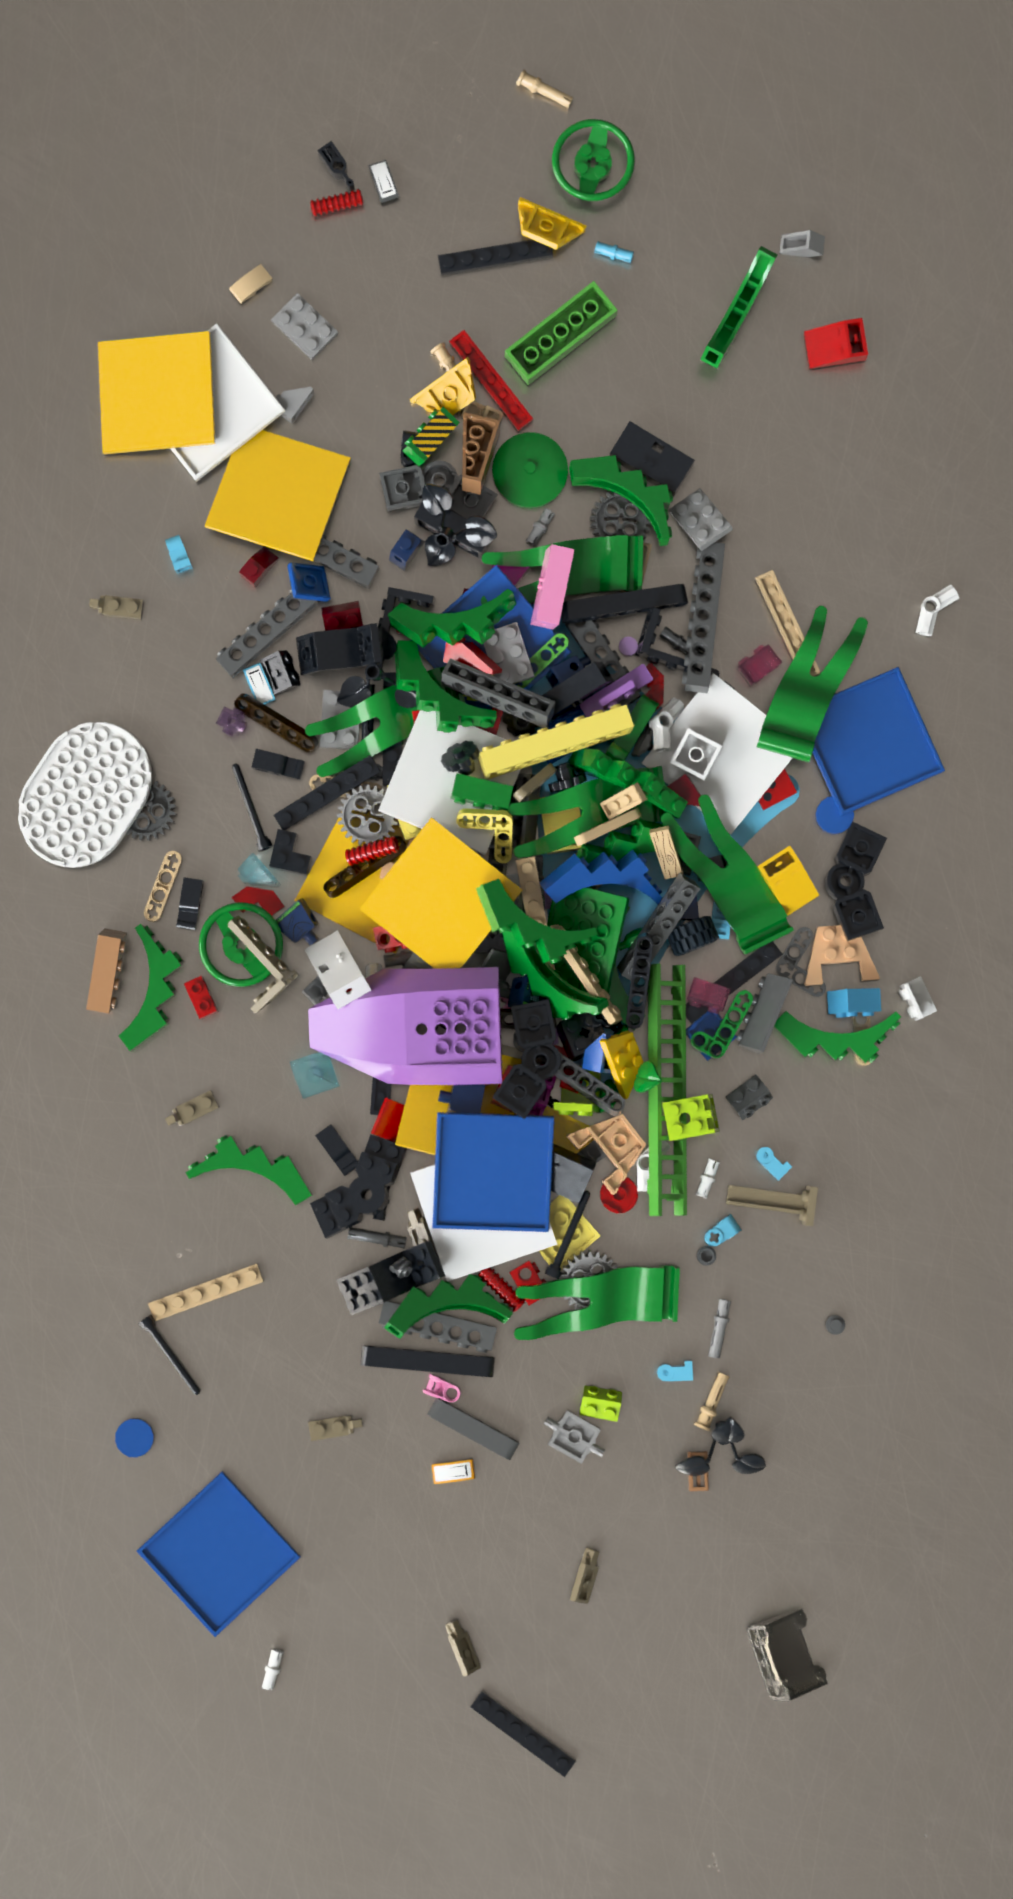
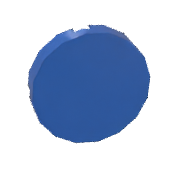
M831 796L821 801L816 809L815 817L817 824L823 831L830 834H839L850 827L853 822L854 811L840 816Z
M131 1418L124 1421L118 1427L115 1433V1442L122 1454L128 1457H139L145 1455L151 1449L154 1443V1433L146 1421L139 1418Z

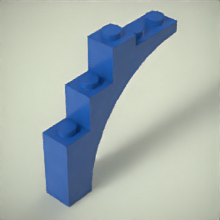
M633 850L618 862L612 855L608 857L605 852H602L589 864L583 857L579 859L574 854L539 883L555 903L582 888L600 884L626 885L648 895L657 904L662 900L660 895L662 893L661 889L656 883L652 885L649 882L652 879L646 873L649 870L645 865L646 859L641 853L637 855Z

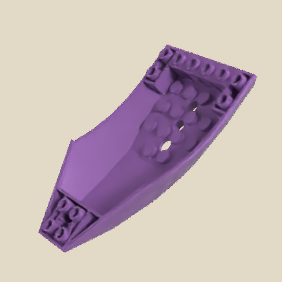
M499 967L384 968L365 978L371 991L342 1008L337 1009L332 999L328 998L308 1009L310 1048L387 1084L467 1085L502 1084ZM420 1023L427 1026V1032L423 1035L418 1034L416 1031V1026ZM442 1023L446 1026L447 1030L444 1034L436 1032L437 1024ZM458 1023H463L466 1026V1031L462 1034L457 1033L455 1030V1025Z

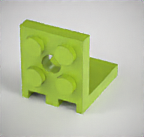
M584 1069L601 1081V1073ZM584 1080L586 1082V1087L590 1085L587 1080ZM561 1088V1103L554 1102L553 1110L559 1111L561 1115H574V1112H578L580 1116H593V1113H599L600 1107L579 1092L577 1094ZM597 1091V1092L595 1093V1095H596L597 1097H599V1098H600V1091Z
M713 1094L662 1103L669 1141L720 1132ZM682 1113L690 1115L691 1120L688 1124H683L680 1121Z

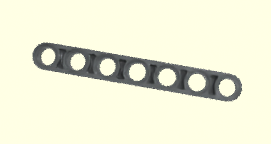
M514 1032L513 1044L519 1051L523 1053L524 1050L518 1047L516 1034ZM560 1053V1067L555 1076L608 1114L620 1116L625 1108L624 1098ZM539 1056L535 1060L541 1066L547 1062L543 1056ZM571 1069L574 1074L568 1076L564 1073V1070ZM587 1080L590 1085L583 1087L579 1082ZM597 1091H602L605 1093V1096L603 1098H599L595 1095V1093ZM618 1102L621 1108L614 1109L611 1104Z

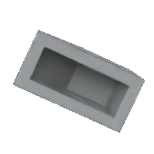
M812 230L781 235L780 254L801 257L823 255L825 236Z
M305 387L283 391L281 395L278 394L276 399L286 410L281 416L293 424L314 395V389Z

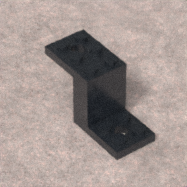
M377 623L367 624L358 628L312 632L296 637L300 675H308L319 671L364 667L382 662L383 649L380 647L379 642L381 632Z
M428 1240L337 1279V1283L351 1315H354L410 1291L413 1286L417 1288L440 1279L445 1274L432 1243ZM406 1257L407 1260L412 1262L413 1269L409 1276L399 1278L396 1273L390 1271L389 1267L400 1258Z

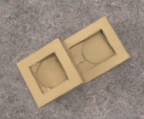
M260 264L235 282L229 290L240 303H243L254 296L259 289L269 284L273 278Z
M472 401L462 409L460 417L463 418V412L500 420L501 422L504 412Z

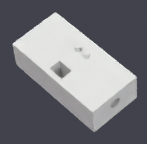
M338 930L304 949L337 1009L371 991Z

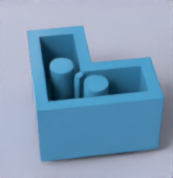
M880 988L827 991L828 1014H836V1018L858 1016L857 1013H862V1016H874V1012L881 1011Z

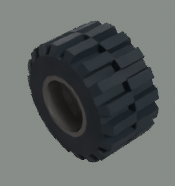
M703 916L675 927L669 935L668 941L674 956H680L717 941L719 936L711 916Z

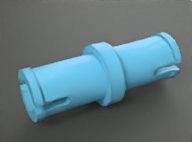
M600 241L597 242L594 252L608 256L612 260L619 259L629 263L632 262L634 251L619 248L615 244L612 246L601 243Z

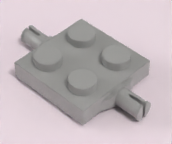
M568 1410L558 1423L547 1417L544 1425L554 1429L553 1436L548 1445L581 1464L586 1455L591 1451L600 1457L603 1455L605 1449L595 1444L596 1438L601 1431L600 1428Z

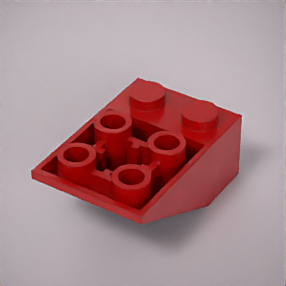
M862 318L844 320L804 331L810 369L866 361L868 357Z

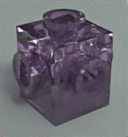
M225 706L216 722L217 726L223 728L222 732L229 736H233V734L239 735L240 732L243 733L247 726L243 711L237 708L231 710Z

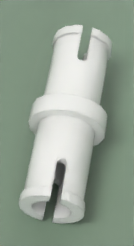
M708 1159L704 1174L700 1176L702 1179L696 1195L708 1198L711 1185L715 1183L716 1179L714 1177L720 1162Z
M274 1648L271 1649L268 1665L265 1666L266 1674L262 1684L264 1689L274 1690L277 1674L281 1670L279 1666L284 1653L282 1650L276 1649L275 1651Z

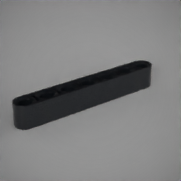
M675 584L563 602L561 612L562 623L570 624L649 612L653 607L661 610L681 607L688 604L685 585Z
M363 1345L360 1365L493 1377L495 1357Z

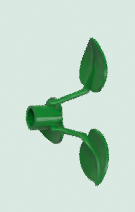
M622 1024L621 1028L618 1027L619 1030L613 1034L619 1035L621 1032L629 1030L626 1025ZM646 1061L640 1065L634 1081V1089L637 1092L648 1091L662 1082L652 1062ZM608 1079L605 1082H603L606 1086H608L609 1088H611L619 1094L616 1084H614L613 1080ZM600 1091V1098H603L605 1093ZM613 1102L611 1106L614 1107L617 1102ZM599 1108L600 1113L604 1112L603 1109Z

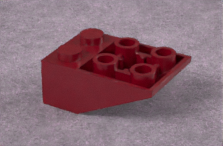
M359 601L321 608L325 631L363 626Z

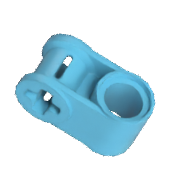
M730 1214L706 1232L704 1236L705 1242L711 1247L718 1246L739 1233L742 1229L732 1214ZM711 1233L713 1235H718V1237L716 1238L718 1241L717 1243L715 1241L711 1242L709 1240L711 1238Z

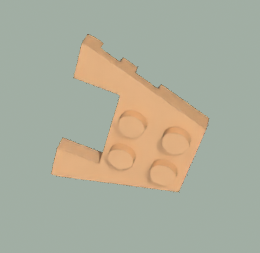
M841 925L816 928L811 958L807 969L808 972L804 983L805 986L823 984L821 965L859 962L861 982L877 981L880 979L862 937L847 942Z
M623 1114L567 1135V1138L576 1149H580L593 1138L614 1164L616 1170L602 1181L612 1195L617 1193L622 1181L625 1180L627 1173L646 1145Z

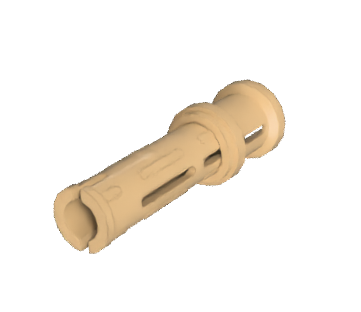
M523 69L516 84L530 89L531 93L538 92L566 108H569V104L573 100L572 96L542 82L540 77L536 78L526 73L525 69Z
M445 342L434 347L430 352L440 362L439 366L442 369L445 368L448 372L456 366L454 363L455 357L450 355L445 347Z
M718 1372L705 1406L700 1408L701 1414L698 1421L694 1423L695 1426L710 1432L712 1420L717 1415L715 1410L729 1376Z

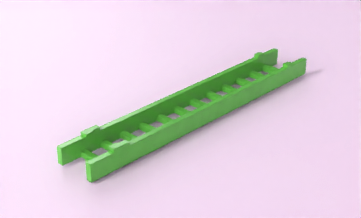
M651 964L647 989L648 1061L655 1065L662 1082L673 1083V1097H661V1083L649 1090V1179H647L649 1216H662V1199L674 1201V1215L686 1216L687 1138L673 1140L674 1155H662V1141H669V1136H662V1121L666 1120L665 1116H662L661 1102L686 1099L685 965H673V981H661V964ZM661 986H673L671 988L673 1000H661ZM661 1005H673V1020L661 1019ZM661 1024L673 1025V1039H661ZM661 1044H673V1058H661ZM661 1063H673V1078L661 1077ZM682 1113L680 1116V1121L683 1124H686V1113ZM662 1160H674V1174H662ZM662 1179H672L671 1194H662Z

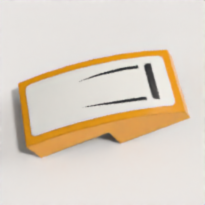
M473 1459L432 1464L434 1484L475 1479Z

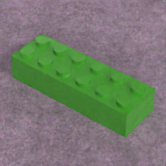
M593 281L506 349L505 358L529 386L617 316L618 310L595 281Z

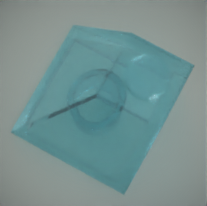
M254 853L237 869L240 872L238 877L244 884L249 882L252 886L279 887L281 885Z
M319 1052L290 1062L303 1099L339 1087L329 1056Z

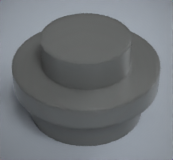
M709 1246L701 1247L697 1252V1259L702 1265H711L716 1260V1252Z
M838 1315L830 1316L826 1321V1328L831 1334H840L845 1329V1321Z

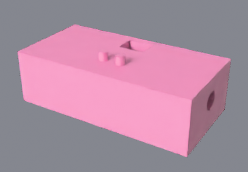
M552 544L545 550L530 625L552 630L559 625L574 549Z

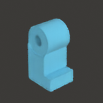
M180 535L166 539L165 542L176 573L179 574L192 569V564Z
M762 1147L757 1151L756 1158L759 1163L778 1181L792 1168L787 1161L782 1164L769 1147Z
M684 1360V1365L682 1366L661 1364L657 1369V1375L662 1381H692V1360Z

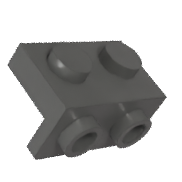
M755 1074L728 1094L726 1099L740 1118L744 1120L751 1117L762 1106H766L773 1099V1096L757 1074Z

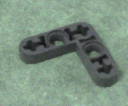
M802 927L795 933L775 967L776 973L781 977L789 978L790 973L786 971L781 973V968L779 967L780 964H788L787 968L789 970L797 969L792 976V984L813 997H820L826 991L824 982L820 986L822 992L814 993L813 987L809 986L806 989L804 983L799 984L795 980L798 973H803L807 976V971L797 966L813 939L812 930ZM807 931L809 939L803 940L802 945H805V947L802 948L799 944L794 943L796 939L799 942L801 939L799 933ZM791 947L799 949L800 954L798 957L790 956L789 949Z

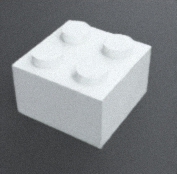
M688 728L670 763L705 781L722 746Z

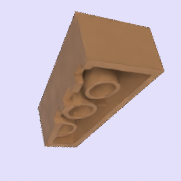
M463 412L462 491L481 495L499 438L500 420Z
M104 928L98 934L87 1010L109 1014L112 1008L115 1009L117 1003L115 992L119 989L120 979L118 977L123 966L122 956L126 948L127 932Z

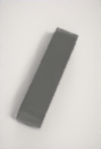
M440 1398L435 1399L427 1414L431 1418L508 1460H511L520 1444L513 1438Z

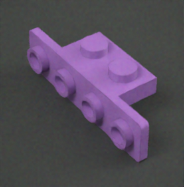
M641 664L583 701L579 706L586 717L592 716V713L598 710H603V712L607 709L610 710L611 706L619 704L618 702L623 699L632 697L635 691L653 681V677L646 666Z

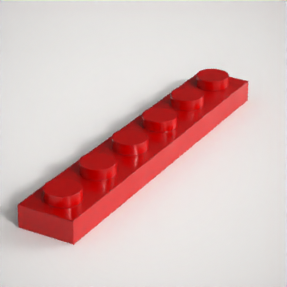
M465 330L449 340L450 345L462 360L467 357L469 358L472 373L518 432L533 421L532 416Z

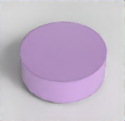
M624 637L621 639L619 651L622 655L629 657L636 653L638 644L634 638Z

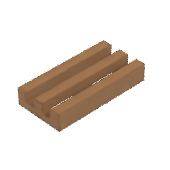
M690 1451L688 1452V1458L703 1456L704 1459H707L708 1452ZM708 1472L704 1474V1487H701L700 1476H696L697 1487H693V1476L689 1475V1491H709Z

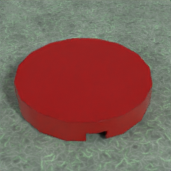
M626 1177L622 1181L617 1193L614 1195L602 1184L600 1200L609 1211L625 1213L636 1204L638 1191L635 1183L630 1178Z

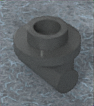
M402 1257L392 1264L389 1269L392 1273H396L399 1278L407 1277L412 1272V1262L407 1260L406 1257Z

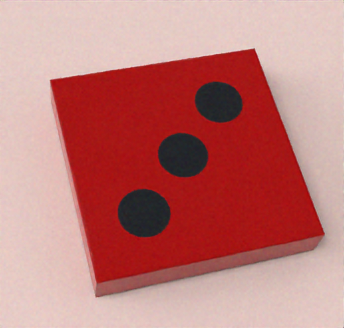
M785 768L758 800L763 811L797 793Z

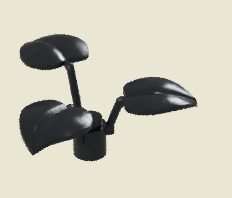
M433 484L424 485L422 500L425 509L434 516L440 514V512L442 514L440 526L438 527L440 531L437 534L430 535L425 541L428 566L440 565L451 560L456 552V547L451 540L464 532H467L466 538L468 542L476 547L486 546L497 537L496 529L492 523L481 516L469 517L466 520V528L456 533L451 528L444 527L445 510L451 508L453 503L452 496L444 487Z
M378 626L381 632L379 642L380 647L383 649L382 659L389 660L396 653L397 643L384 627ZM381 662L370 664L365 669L367 682L365 683V680L359 676L349 677L341 687L337 702L352 708L372 696L371 691L367 688L370 686V680L380 681L383 679L395 686L397 685L395 681L384 676L383 669L378 666ZM396 690V702L404 708L416 707V690Z
M729 1417L726 1421H720L715 1424V1429L712 1431L713 1441L707 1459L701 1456L690 1457L678 1463L675 1468L690 1476H701L710 1470L708 1463L711 1460L716 1441L721 1445H726L730 1442L735 1459L737 1460L733 1463V1468L739 1473H757L766 1467L764 1458L757 1454L738 1456L734 1443L743 1440L745 1435L742 1427L733 1418Z

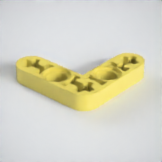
M468 808L459 810L456 821L461 828L495 830V859L499 863L509 862L512 857L513 816L506 810ZM463 816H467L468 820L464 821ZM481 816H487L489 817L490 821L487 823H483L479 820V818ZM502 818H506V823L502 822ZM504 833L507 834L509 838L507 840H501L498 836ZM502 847H505V856L501 854Z

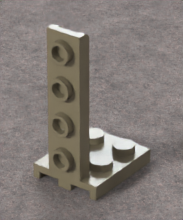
M238 915L228 922V927L277 979L253 1000L255 1004L250 1009L256 1014L270 1004L299 974L295 970L290 972L286 963L279 960L273 949L266 946L261 940L260 935L254 932L248 926L247 921Z
M728 1185L726 1204L800 1214L799 1220H801L802 1225L813 1226L818 1187L806 1186V1190L803 1189L802 1195Z

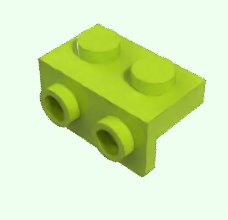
M585 1385L579 1415L617 1422L622 1392Z

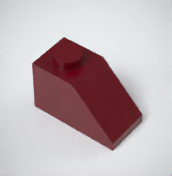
M264 546L246 562L239 571V574L256 588L279 558Z
M684 774L667 786L685 799L688 805L700 807L698 798L701 794L687 774Z

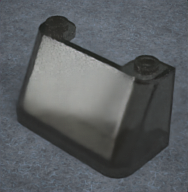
M796 1609L748 1627V1635L768 1694L775 1701H791L828 1684L825 1670L818 1665H813L801 1630L806 1627L807 1616L803 1609Z

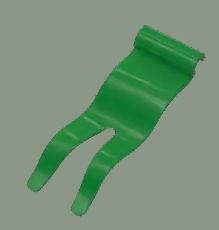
M617 535L553 543V545L574 549L565 596L602 591L642 590L643 536ZM552 544L514 552H486L482 555L481 560L484 564L499 566H542L545 550ZM539 581L517 588L529 603H535ZM482 596L481 604L484 605L488 601L485 596Z
M818 606L816 608L807 635L773 697L761 728L757 748L809 763L817 734L830 702L862 644L868 625L867 619L860 617L856 620L850 634L819 676L814 677L810 674V669L820 646L827 616V608L825 606Z
M445 666L427 671L441 689L452 697L466 703L463 694L441 685L442 672ZM393 685L338 715L308 724L305 728V733L308 736H315L349 728L373 718L380 720V726L358 744L336 758L318 766L316 770L318 776L325 777L347 770L369 755L373 757L386 748L409 738L414 726L412 711H417V706L413 708L400 706L395 700L397 686Z
M662 766L637 769L642 772H652L664 781ZM598 778L548 797L510 804L508 812L512 816L548 814L576 807L582 810L581 817L537 840L516 846L513 850L514 856L524 858L542 855L576 843L573 837L609 821L600 803L625 789ZM647 800L623 812L626 813L638 807L642 815L639 819L651 822H661L662 814L667 813ZM637 819L614 830L633 826L636 824Z
M701 795L698 798V802L709 834L728 863L724 868H720L689 840L672 814H662L661 822L663 826H669L678 855L707 887L720 912L737 935L736 940L745 955L794 931L787 921L786 917L788 916L784 908L769 889L752 858L723 826L708 795Z
M660 1265L659 1267L628 1266L592 1276L565 1278L538 1285L519 1286L516 1289V1296L518 1298L580 1297L590 1298V1305L582 1309L557 1314L533 1325L518 1327L514 1331V1336L518 1340H534L559 1333L592 1330L615 1322L630 1320L662 1322V1319H670L673 1322H677L680 1267L676 1265Z

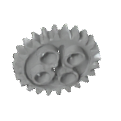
M367 784L366 790H363L360 785L358 792L354 788L352 789L353 795L346 793L348 799H341L344 807L338 806L342 813L337 814V817L342 818L341 821L337 822L338 825H344L341 832L347 831L345 837L349 838L352 836V843L359 840V846L363 842L368 845L370 842L383 839L384 836L390 839L388 832L395 833L392 825L396 826L398 823L394 821L395 818L385 813H375V807L382 803L385 790L382 789L378 792L376 785L371 790L369 784ZM360 799H364L367 802L366 807L363 809L356 807V803ZM352 810L364 814H367L368 811H370L372 816L384 818L385 820L384 822L373 818H369L368 821H366V818L364 816L353 814ZM354 818L361 819L359 827H352L351 821ZM372 823L380 825L378 832L373 833L370 831L369 828Z
M588 1250L587 1255H584L581 1251V1257L578 1258L574 1254V1261L567 1260L569 1267L563 1266L566 1273H561L560 1276L564 1279L573 1278L574 1274L579 1271L583 1272V1277L592 1276L616 1269L618 1266L616 1263L612 1264V1258L606 1260V1253L600 1257L599 1251H596L594 1255H592L591 1250ZM595 1266L602 1267L599 1273L592 1272ZM564 1297L565 1300L569 1299V1305L575 1303L574 1308L576 1310L580 1306L585 1308L590 1305V1298Z

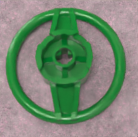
M587 119L574 123L559 136L553 148L552 168L557 181L569 194L582 200L600 201L616 195L628 184L634 171L635 154L629 138L619 127L608 121ZM592 127L587 144L582 145L575 156L574 170L580 178L578 190L567 182L561 172L559 163L560 151L564 142L571 134L582 128ZM609 130L625 146L627 168L624 176L616 186L605 192L595 193L599 183L609 177L612 168V158L609 149H607V132ZM595 161L598 165L591 167L589 162Z
M237 902L217 909L206 920L199 936V953L205 968L214 978L230 986L246 987L260 983L269 977L271 973L247 946L245 950L242 948L238 949L237 945H239L240 939L228 927V922L234 918L229 912L247 910L263 917L273 930L276 942L275 955L279 960L283 952V936L277 921L265 909L255 904ZM215 921L224 936L222 944L225 955L231 961L242 964L253 977L248 979L230 978L213 966L208 957L206 942L209 930Z

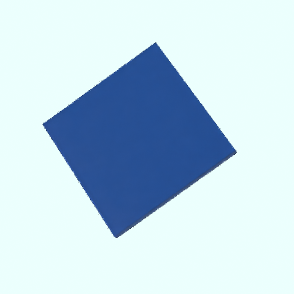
M497 565L441 613H456L476 608L482 605V596H485L489 602L509 589L514 593L516 605L494 625V629L517 622L529 659L556 635L552 629L530 625L534 607ZM467 634L464 635L465 641L473 642L487 655L484 644H480ZM436 636L424 648L417 644L418 651L434 669L447 665V663L443 662L446 641ZM556 637L557 643L554 646L551 643L548 645L553 648L556 654L558 653L556 648L559 645H565L558 637ZM567 647L523 689L529 690L552 667L558 665L572 651ZM545 649L541 652V657L543 660H550L552 653ZM531 663L533 672L536 673L538 666L535 663ZM519 682V683H516V684H515L516 686H517L518 684L521 685V686L523 685L522 682ZM464 696L465 702L468 705L489 710L493 708L480 701L467 700V697Z
M899 667L834 694L817 734L812 753L840 816L945 771Z
M437 1112L432 1228L549 1232L554 1116L528 1115L524 1120L520 1116L513 1114Z
M224 1471L218 1474L137 1550L138 1554L214 1637L224 1630L301 1558L298 1552Z

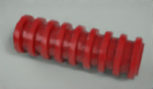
M356 189L357 191L355 192L351 190L350 193L346 191L345 194L339 193L338 196L334 194V197H322L321 200L317 198V201L311 200L310 205L314 217H317V214H328L329 211L332 213L334 210L340 211L342 208L346 210V207L349 209L351 206L357 207L358 204L363 206L361 190Z
M391 836L390 839H380L379 842L374 841L373 844L370 842L368 845L363 844L362 847L357 846V848L353 847L351 850L346 849L345 857L347 863L353 866L354 863L359 864L360 862H365V860L370 861L371 858L376 859V857L381 858L382 855L387 856V854L391 855L393 852L398 853L399 844L397 839Z
M489 1267L481 1270L478 1276L483 1279V1282L487 1283V1286L491 1287L492 1291H495L496 1295L500 1296V1299L504 1300L505 1304H508L509 1308H512L513 1312H516L525 1303V1299L518 1298L516 1290L513 1291V1287H509L507 1285L508 1282H504V1278H500V1274L495 1273V1269Z

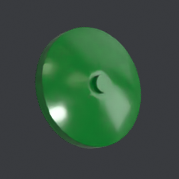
M535 432L517 434L506 440L496 452L492 465L493 481L500 495L509 503L526 509L540 508L550 504L563 491L568 477L567 459L561 447L548 436Z

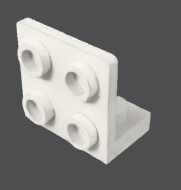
M921 976L899 986L901 989L898 991L903 1001L906 1000L909 1006L907 1012L911 1019L914 1018L917 1021L937 1011Z

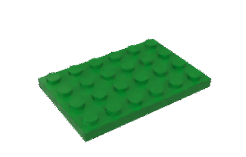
M586 887L567 895L557 903L552 900L547 926L559 924L566 931L596 928L598 935L592 937V942L585 945L579 942L575 945L578 948L577 952L580 957L587 961L590 972L599 979L598 984L609 994L630 898ZM562 956V961L554 964V971L570 985L588 993L565 957Z

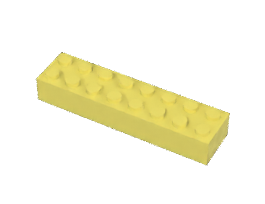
M621 704L613 705L610 707V710L605 712L603 710L595 711L592 713V716L587 718L584 715L573 719L574 722L568 724L566 721L555 725L556 728L548 730V727L542 728L537 731V734L530 736L527 733L519 736V740L513 742L511 739L505 740L497 747L490 745L482 748L478 762L484 779L489 780L630 734L634 724L627 704L623 706Z

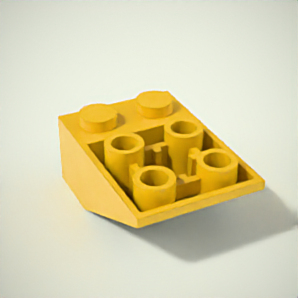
M788 846L757 866L763 879L784 908L787 916L819 896L791 846Z

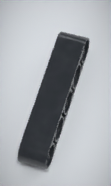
M641 933L636 939L626 1023L632 1029L641 1027L644 1020L654 943L653 937L648 933ZM642 939H647L650 945L642 947L639 942ZM645 958L648 963L645 966H640L637 960ZM637 977H642L645 983L638 985L634 980ZM640 996L643 1001L637 1004L633 1002L632 998ZM636 1014L640 1017V1020L632 1022L630 1016Z

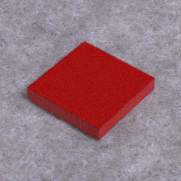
M385 1097L371 1133L395 1143L405 1105Z

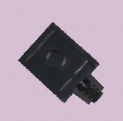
M388 587L387 599H383L381 609L385 610L383 618L380 617L378 626H382L387 632H390L391 623L388 614L394 609L396 598H399L398 601L401 603L411 604V601H415L418 606L429 608L430 605H434L435 597ZM382 659V662L378 665L381 668H383L384 659Z
M653 607L647 612L638 641V648L634 656L648 658L647 661L650 663L658 664L660 662L666 664V668L672 670L679 668L687 673V666H684L685 659L649 648L655 642L657 634L654 631L657 626L659 627L662 615H660L661 609ZM699 668L692 669L694 673L702 672ZM711 668V675L714 673L719 677L720 672L717 669Z

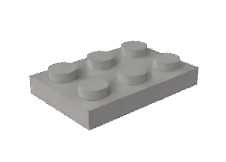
M298 293L271 319L311 360L338 335V331Z
M701 488L669 509L671 515L701 551L733 530L730 523Z
M515 622L495 629L493 636L484 643L487 656L502 669V673L494 674V677L511 684L534 678L535 675L518 623Z
M323 691L321 721L351 708L337 702L340 691ZM360 724L320 734V748L349 750L359 743Z

